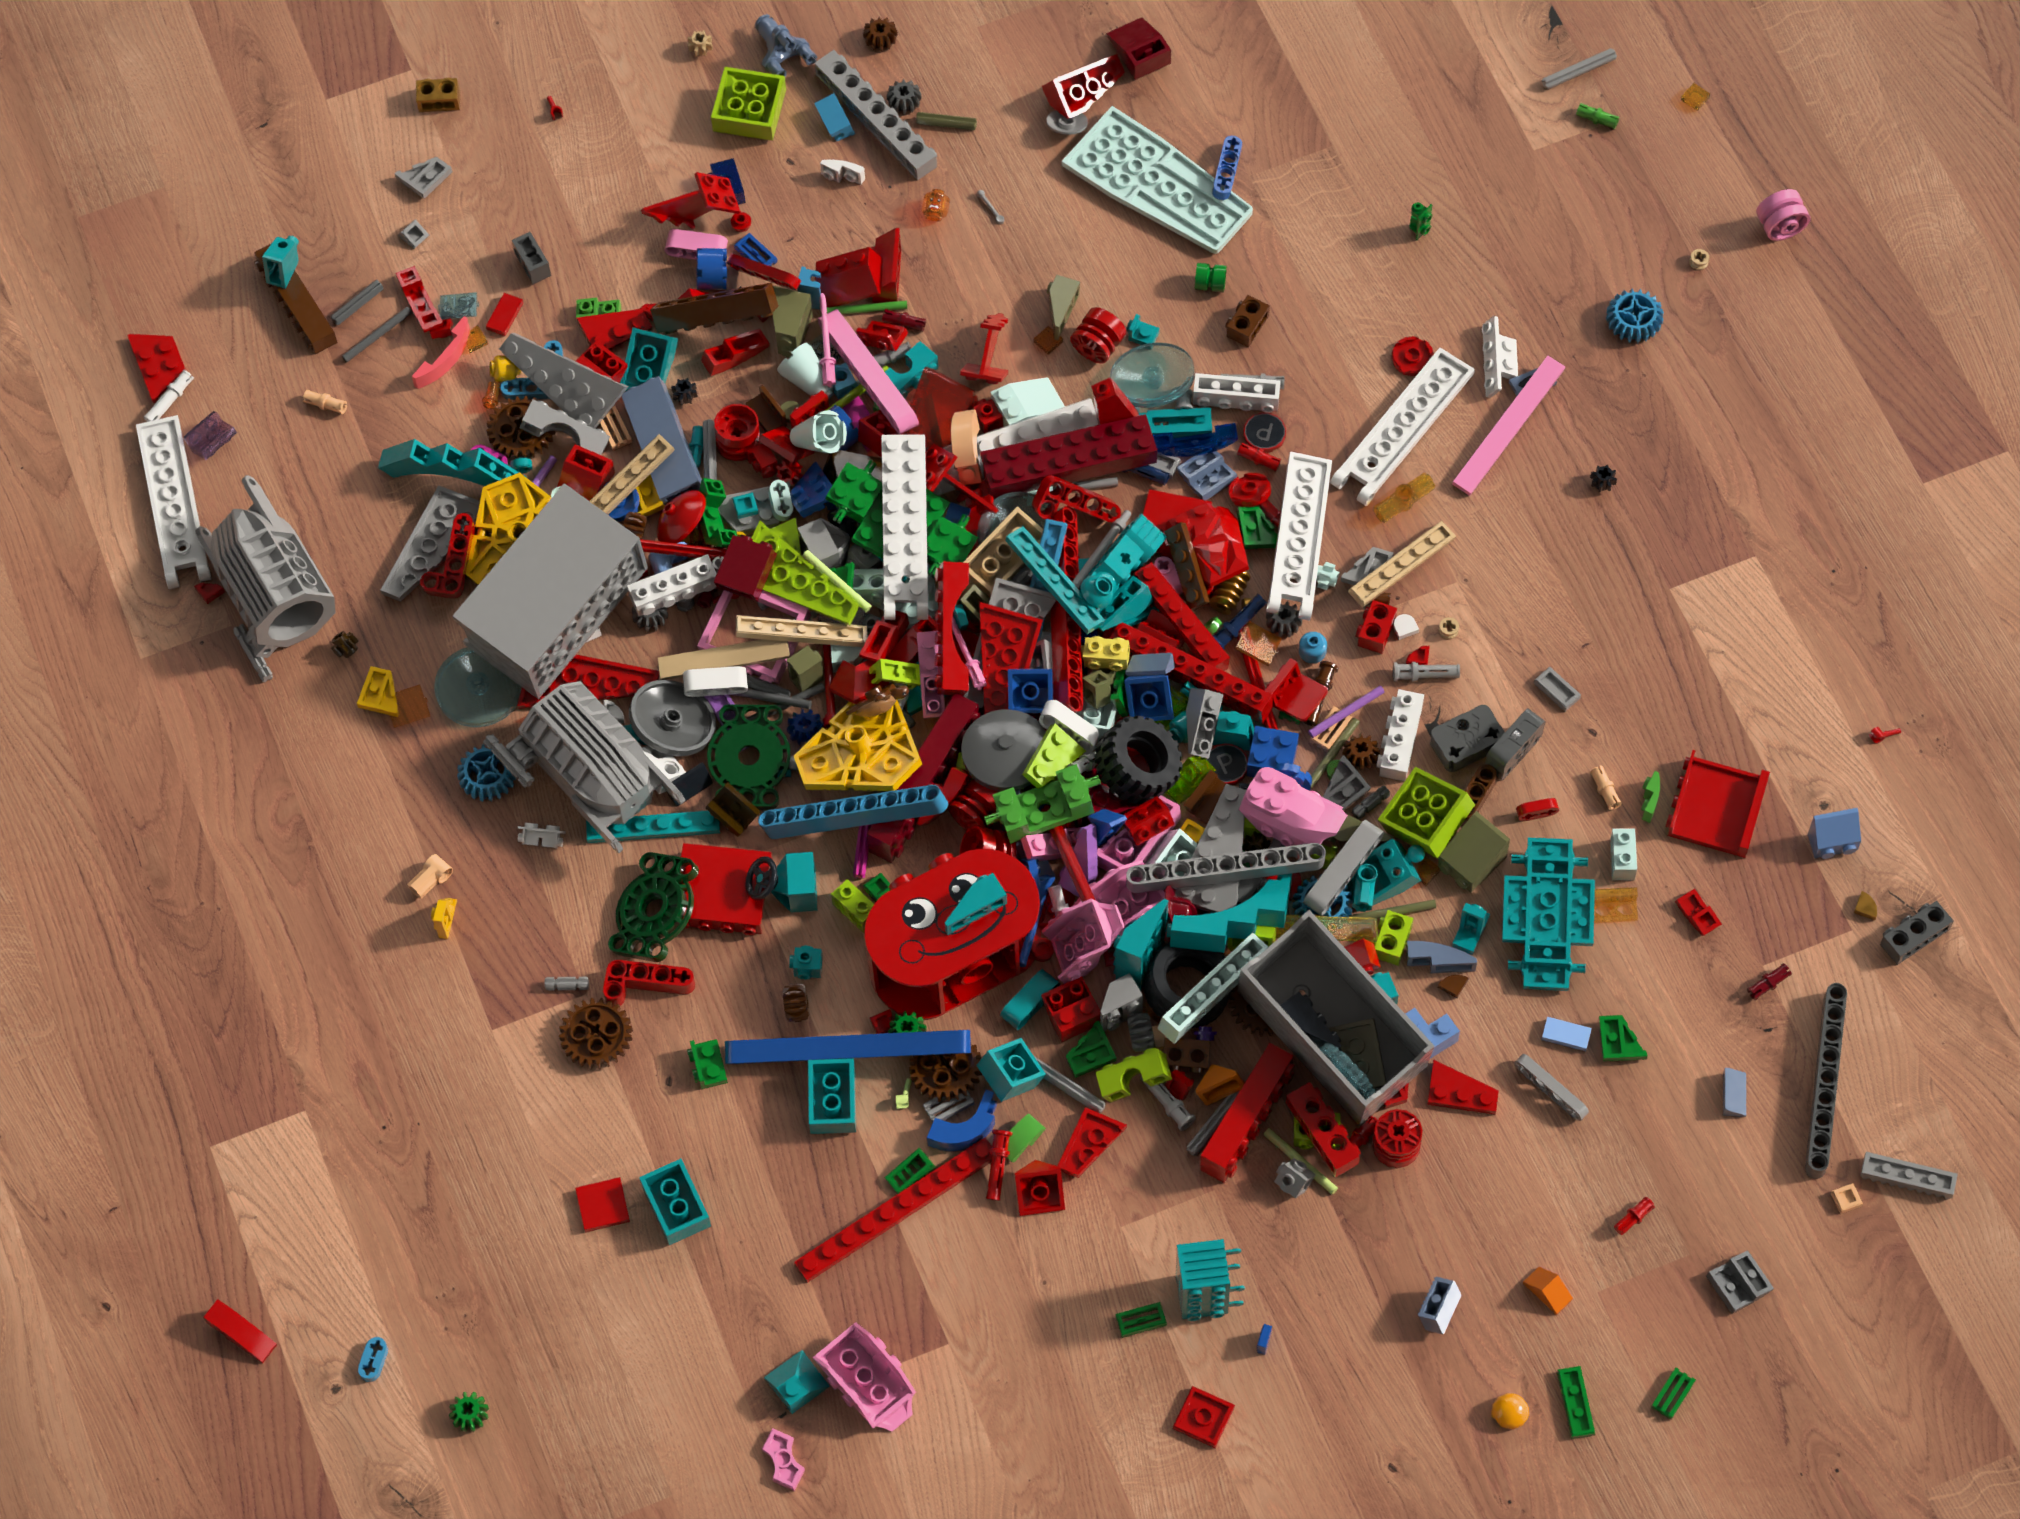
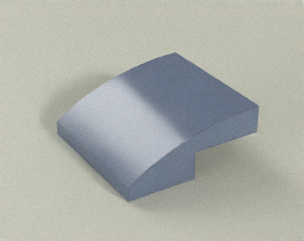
M1211 445L1176 467L1185 482L1202 500H1208L1228 487L1237 478V474L1224 462L1223 456Z

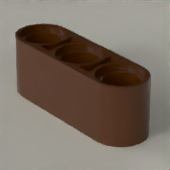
M1488 764L1481 765L1466 787L1465 792L1468 793L1475 806L1461 826H1464L1476 811L1479 813L1494 788L1497 774L1493 766ZM1482 776H1488V777H1490L1491 779H1489V780H1484V779H1482L1481 777H1482ZM1477 793L1480 795V797L1475 798L1472 797L1470 794Z

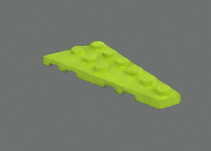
M760 520L751 538L757 543L764 541L771 544L777 554L763 590L806 607L816 613L851 625L859 605Z

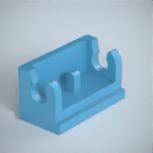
M835 93L814 103L831 137H834L836 141L843 140L850 135H855Z
M802 266L798 277L802 282L797 291L810 294L812 308L820 310L821 284L811 281V277L820 278L821 274L818 271L809 270Z

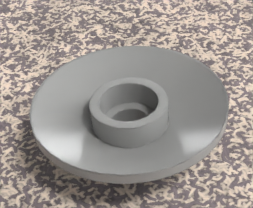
M1055 110L1047 116V125L1057 133L1070 135L1085 130L1088 120L1083 113L1067 119Z

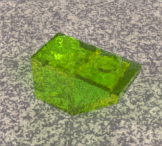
M1198 756L1188 757L1183 763L1180 778L1167 793L1177 804H1181L1192 795L1210 770L1215 772L1216 769L1206 758Z

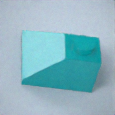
M803 1350L764 1377L791 1414L830 1387Z

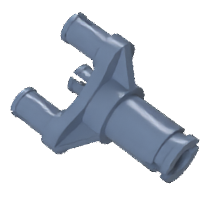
M768 14L762 15L756 20L755 29L767 42L768 51L762 60V66L767 71L786 77L787 72L781 67L780 63L795 55L801 56L807 65H812L817 61V55L810 49L809 43L804 38L792 36L785 25H778Z

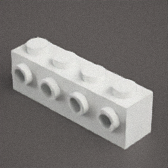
M1195 373L1194 405L1201 407L1216 406L1223 409L1239 408L1244 411L1261 410L1266 413L1278 412L1280 381Z
M707 554L627 585L639 617L650 615L662 607H670L680 600L691 599L701 592L713 590L717 587L714 583L717 573Z
M1398 689L1397 697H1392L1390 709L1394 711L1393 715L1387 718L1386 729H1389L1388 736L1383 735L1381 748L1385 750L1383 755L1379 754L1377 767L1380 768L1379 776L1400 781L1406 780L1423 707L1424 694Z

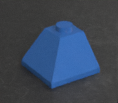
M1008 669V709L1023 713H1042L1045 703L1053 700L1052 669Z
M1168 675L1128 676L1124 680L1130 716H1143L1144 719L1148 717L1154 719V721L1174 719Z

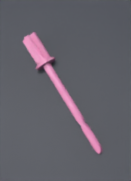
M821 293L820 310L822 314L824 358L820 360L819 364L822 366L823 385L832 387V385L836 384V359L830 356L825 295Z
M953 616L952 630L967 662L965 665L969 669V677L974 688L981 690L982 687L987 685L980 669L981 664L978 660L972 659Z

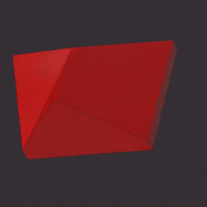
M843 660L829 689L832 693L845 700L857 704L867 698L864 693L878 685L882 688L888 685L889 682L871 683L875 679L876 674H869V668L876 663L875 661L867 660L855 666Z
M1034 1160L1015 1172L1020 1216L1065 1210L1062 1175L1059 1166Z

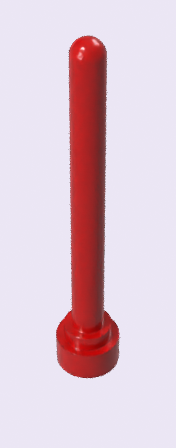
M823 644L827 714L823 718V728L828 730L831 727L829 721L836 713L834 693L829 689L833 681L831 645Z

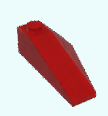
M1115 54L1056 78L1041 87L1049 105L1069 119L1085 112L1125 71L1118 55Z

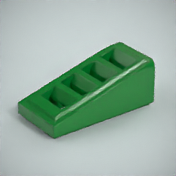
M918 1148L884 1178L896 1193L899 1194L929 1174L936 1166L924 1151ZM919 1158L925 1164L923 1168L917 1162ZM911 1164L918 1170L916 1174L910 1169L909 1166ZM903 1170L910 1175L911 1178L909 1180L901 1173ZM898 1175L904 1184L902 1186L894 1179L895 1176Z

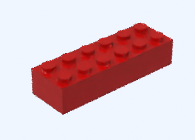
M1272 1043L1268 1044L1203 1150L1200 1164L1201 1171L1222 1183H1225L1228 1177L1232 1178L1238 1168L1236 1166L1238 1160L1245 1158L1249 1147H1247L1251 1140L1255 1141L1261 1130L1259 1128L1262 1121L1266 1122L1271 1115L1272 1110L1270 1108L1272 1104L1279 1102L1283 1091H1281L1285 1084L1289 1085L1294 1077V1055Z

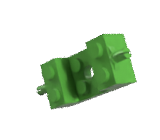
M1077 764L1056 771L1057 780L1041 788H1034L1016 795L1014 787L993 794L996 813L984 816L985 822L988 826L1000 821L1011 844L1021 840L1026 835H1036L1093 814L1094 809L1089 796V788L1101 784L1099 776L1097 775L1085 780L1080 774ZM1043 804L1051 806L1046 812L1038 810Z

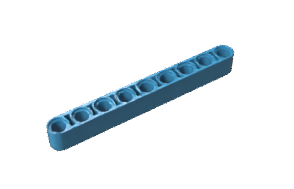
M927 785L768 810L759 816L758 823L769 838L779 839L940 814L947 809L948 801L938 786Z

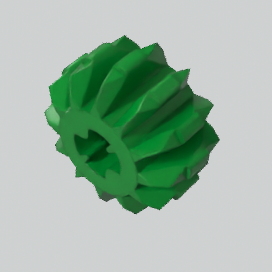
M904 1011L903 1017L896 1014V1021H890L889 1026L891 1029L888 1030V1033L926 1032L927 1026L923 1024L924 1020L922 1017L916 1018L915 1012L908 1016L907 1011Z
M463 1392L462 1399L455 1396L454 1400L457 1404H450L449 1406L450 1410L453 1411L449 1414V1418L454 1420V1427L461 1426V1431L463 1432L468 1427L474 1432L475 1425L483 1427L484 1424L481 1420H487L489 1417L485 1413L489 1410L488 1404H484V1397L477 1398L476 1392H473L470 1397H468L466 1392ZM469 1409L473 1413L469 1415L468 1413L465 1414V1411Z

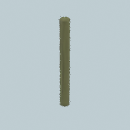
M1351 719L1311 775L1312 784L1310 789L1315 786L1327 769L1328 764L1333 761L1345 741L1349 739L1359 725L1360 721L1358 719Z
M1434 899L1348 915V924L1380 919L1381 916H1386L1388 910L1399 914H1407L1436 908V901Z

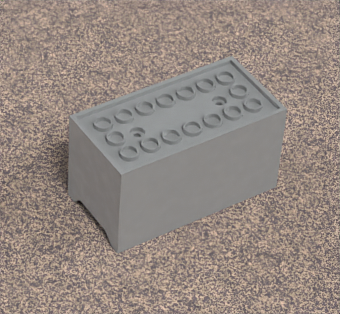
M564 483L454 613L453 619L464 629L467 636L463 640L464 645L539 699L628 593L627 585L637 582L647 570L648 566L640 538Z
M1310 910L1301 916L1287 932L1258 957L1249 961L1240 969L1237 992L1359 1126L1427 1067L1434 1045ZM1300 990H1303L1312 1001L1314 1011L1316 1013L1320 1012L1326 1019L1328 1029L1334 1026L1374 1018L1387 1084L1381 1088L1365 1091L1342 1050L1340 1049L1335 1057L1321 1051L1280 1005Z

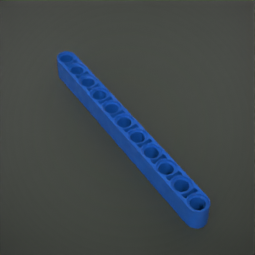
M970 1030L725 1041V1064L971 1053Z

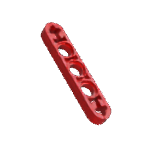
M733 253L726 262L737 271L795 291L802 282L798 277L789 272Z

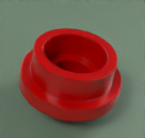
M745 212L734 214L731 217V226L738 232H745L751 226V217Z

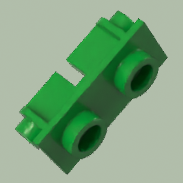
M1417 202L1411 207L1412 216L1409 227L1416 233L1417 241L1422 235L1426 236L1431 229L1432 204L1425 207Z

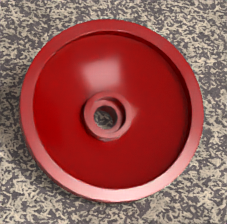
M697 490L684 492L665 505L657 524V539L659 542L679 543L694 530L706 506V498L701 492Z

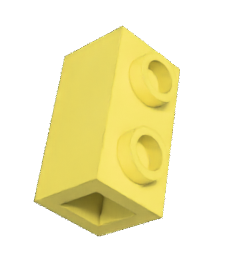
M1099 636L1085 637V643L1081 645L1084 667L1090 669L1109 668L1113 671L1127 670L1130 655L1129 640L1122 638L1103 639Z

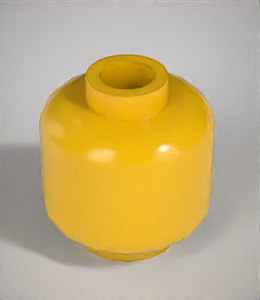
M496 355L493 360H490V377H493L496 382L514 380L517 378V375H521V370L505 355Z

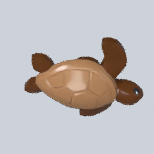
M890 683L882 688L878 685L864 693L867 698L849 707L846 714H854L860 717H873L883 714L895 704L897 699L905 698L909 693V688L907 686L896 688L894 683Z

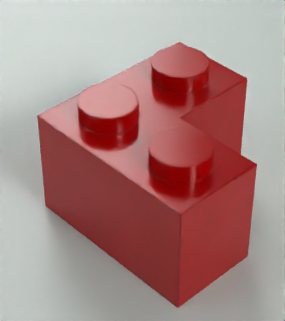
M881 410L859 420L858 441L881 458L882 435H905V432L902 434L897 433Z

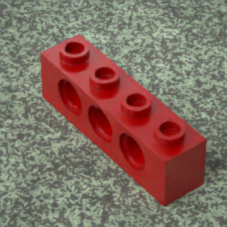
M1309 1082L1286 1095V1105L1336 1178L1359 1164L1361 1152L1354 1142L1351 1144L1347 1138L1348 1133L1342 1124L1339 1125L1335 1120L1336 1116L1333 1109L1329 1105L1326 1107L1322 1101L1323 1096L1317 1087L1314 1088ZM1314 1107L1318 1111L1316 1113H1309L1306 1109ZM1326 1125L1330 1128V1130L1327 1132H1323L1319 1129V1127ZM1333 1144H1340L1343 1148L1341 1150H1334L1331 1146Z

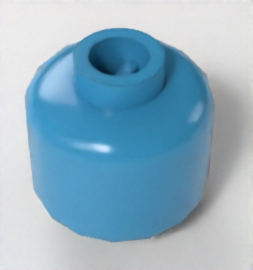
M1316 631L1305 633L1299 641V655L1301 659L1310 664L1321 662L1327 654V640L1321 633Z

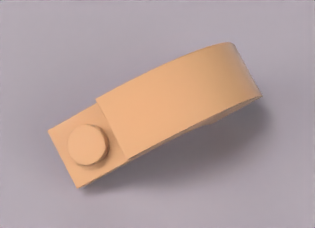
M976 409L955 412L951 422L952 452L958 457L954 465L958 470L960 483L963 485L982 483L983 481L977 453V434L980 429Z

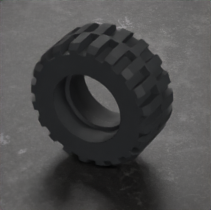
M1143 716L1125 717L1099 739L1095 749V763L1098 764L1096 766L1097 773L1101 774L1102 783L1109 787L1108 790L1112 794L1116 793L1118 798L1124 801L1127 799L1129 803L1137 804L1139 802V804H1143L1156 796L1163 795L1180 778L1183 764L1180 762L1182 754L1181 751H1178L1179 744L1177 740L1174 741L1172 738L1173 734L1170 731H1166L1161 723H1155L1154 719L1148 717L1144 719ZM1127 747L1133 748L1143 755L1149 765L1150 773L1142 771L1131 761Z

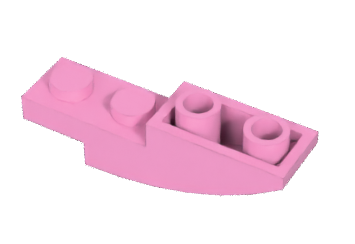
M938 631L917 633L924 719L940 717L945 710L944 695H938V688L935 687V676L938 674V666H935V655L938 653V645H935V634Z
M1082 827L1064 829L1072 847L1076 845L1078 840L1076 835ZM1051 833L1026 835L1021 838L1028 860L1038 859L1039 861L1062 858Z

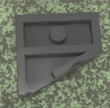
M1343 755L1323 798L1342 806L1344 811L1367 793L1371 787Z

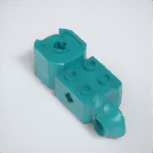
M1143 514L1135 518L1120 533L1107 552L1104 553L1083 580L1081 593L1087 603L1099 609L1109 606L1119 586L1123 585L1131 576L1130 570L1136 572L1165 541L1166 535L1150 520H1147Z

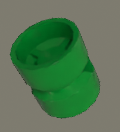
M1197 263L1194 289L1206 291L1209 287L1214 292L1224 293L1227 266L1214 265L1211 268L1209 264Z

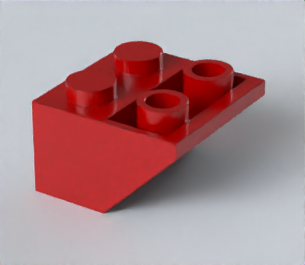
M595 341L576 360V362L593 369L594 372L610 377L620 383L628 367L626 362L598 341Z
M575 444L564 461L557 487L565 483L590 501L615 474L613 460Z
M1082 976L1041 994L1051 1024L1061 1042L1092 1029L1096 1021L1100 1022L1101 1010Z

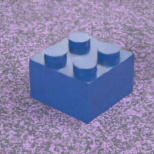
M1255 726L1247 764V776L1255 777L1260 769L1264 767L1274 769L1279 763L1294 764L1299 733Z

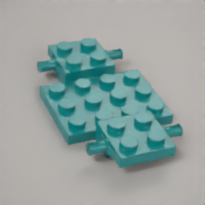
M1528 837L1525 855L1511 854V864H1524L1526 876L1504 875L1502 942L1525 943L1522 961L1508 960V970H1521L1523 989L1569 991L1571 974H1585L1586 964H1572L1570 958L1571 945L1593 946L1595 880L1572 879L1574 866L1588 867V857H1575L1573 839Z

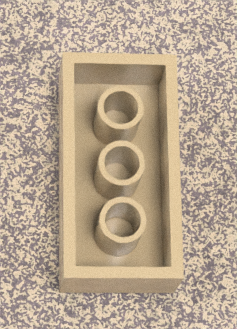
M1018 506L963 562L969 563V584H975L989 598L991 597L996 578L1010 581L1026 565L1005 541L1006 536L1024 526L1039 545L1041 542L1043 528Z

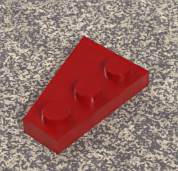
M1085 1107L1057 1166L1061 1168L1062 1172L1079 1178L1127 1128V1124Z

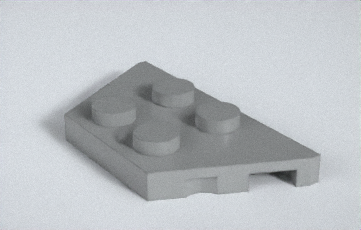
M788 482V483H786V484L788 485V487H789V492H790V491H791V485H790V483ZM769 487L726 495V499L718 508L721 518L736 532L753 533L760 520L769 529L781 524V521L777 520L772 514L768 496ZM776 487L774 491L778 492L780 498L782 491ZM753 492L759 514L738 519L732 497ZM782 504L778 511H784Z

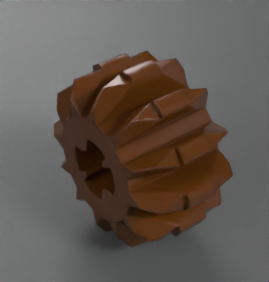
M879 16L877 20L871 18L870 23H865L863 38L867 46H871L873 51L879 48L882 52L884 47L890 50L891 44H895L898 36L894 21L889 22L888 17L881 20Z
M629 512L626 514L622 526L643 540L647 517L641 515V513Z
M1362 733L1359 734V738L1352 735L1350 741L1346 740L1344 743L1345 748L1342 750V755L1348 759L1354 768L1358 766L1361 772L1364 766L1371 769L1372 763H1377V756L1380 754V749L1377 748V740L1371 741V735L1363 738Z
M797 983L785 986L782 992L787 1020L789 1022L807 1020L810 1014L805 986Z

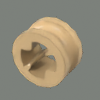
M1702 249L1694 250L1690 256V266L1696 270L1705 269L1709 261L1708 252ZM1696 257L1703 259V262H1700Z
M1451 617L1442 619L1439 626L1441 637L1449 640L1458 635L1459 623L1457 620ZM1446 625H1451V632L1447 631Z

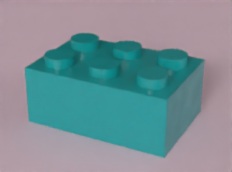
M854 1058L808 1060L810 1134L856 1133Z
M678 1159L639 1177L643 1191L669 1246L711 1227L710 1218L682 1159Z

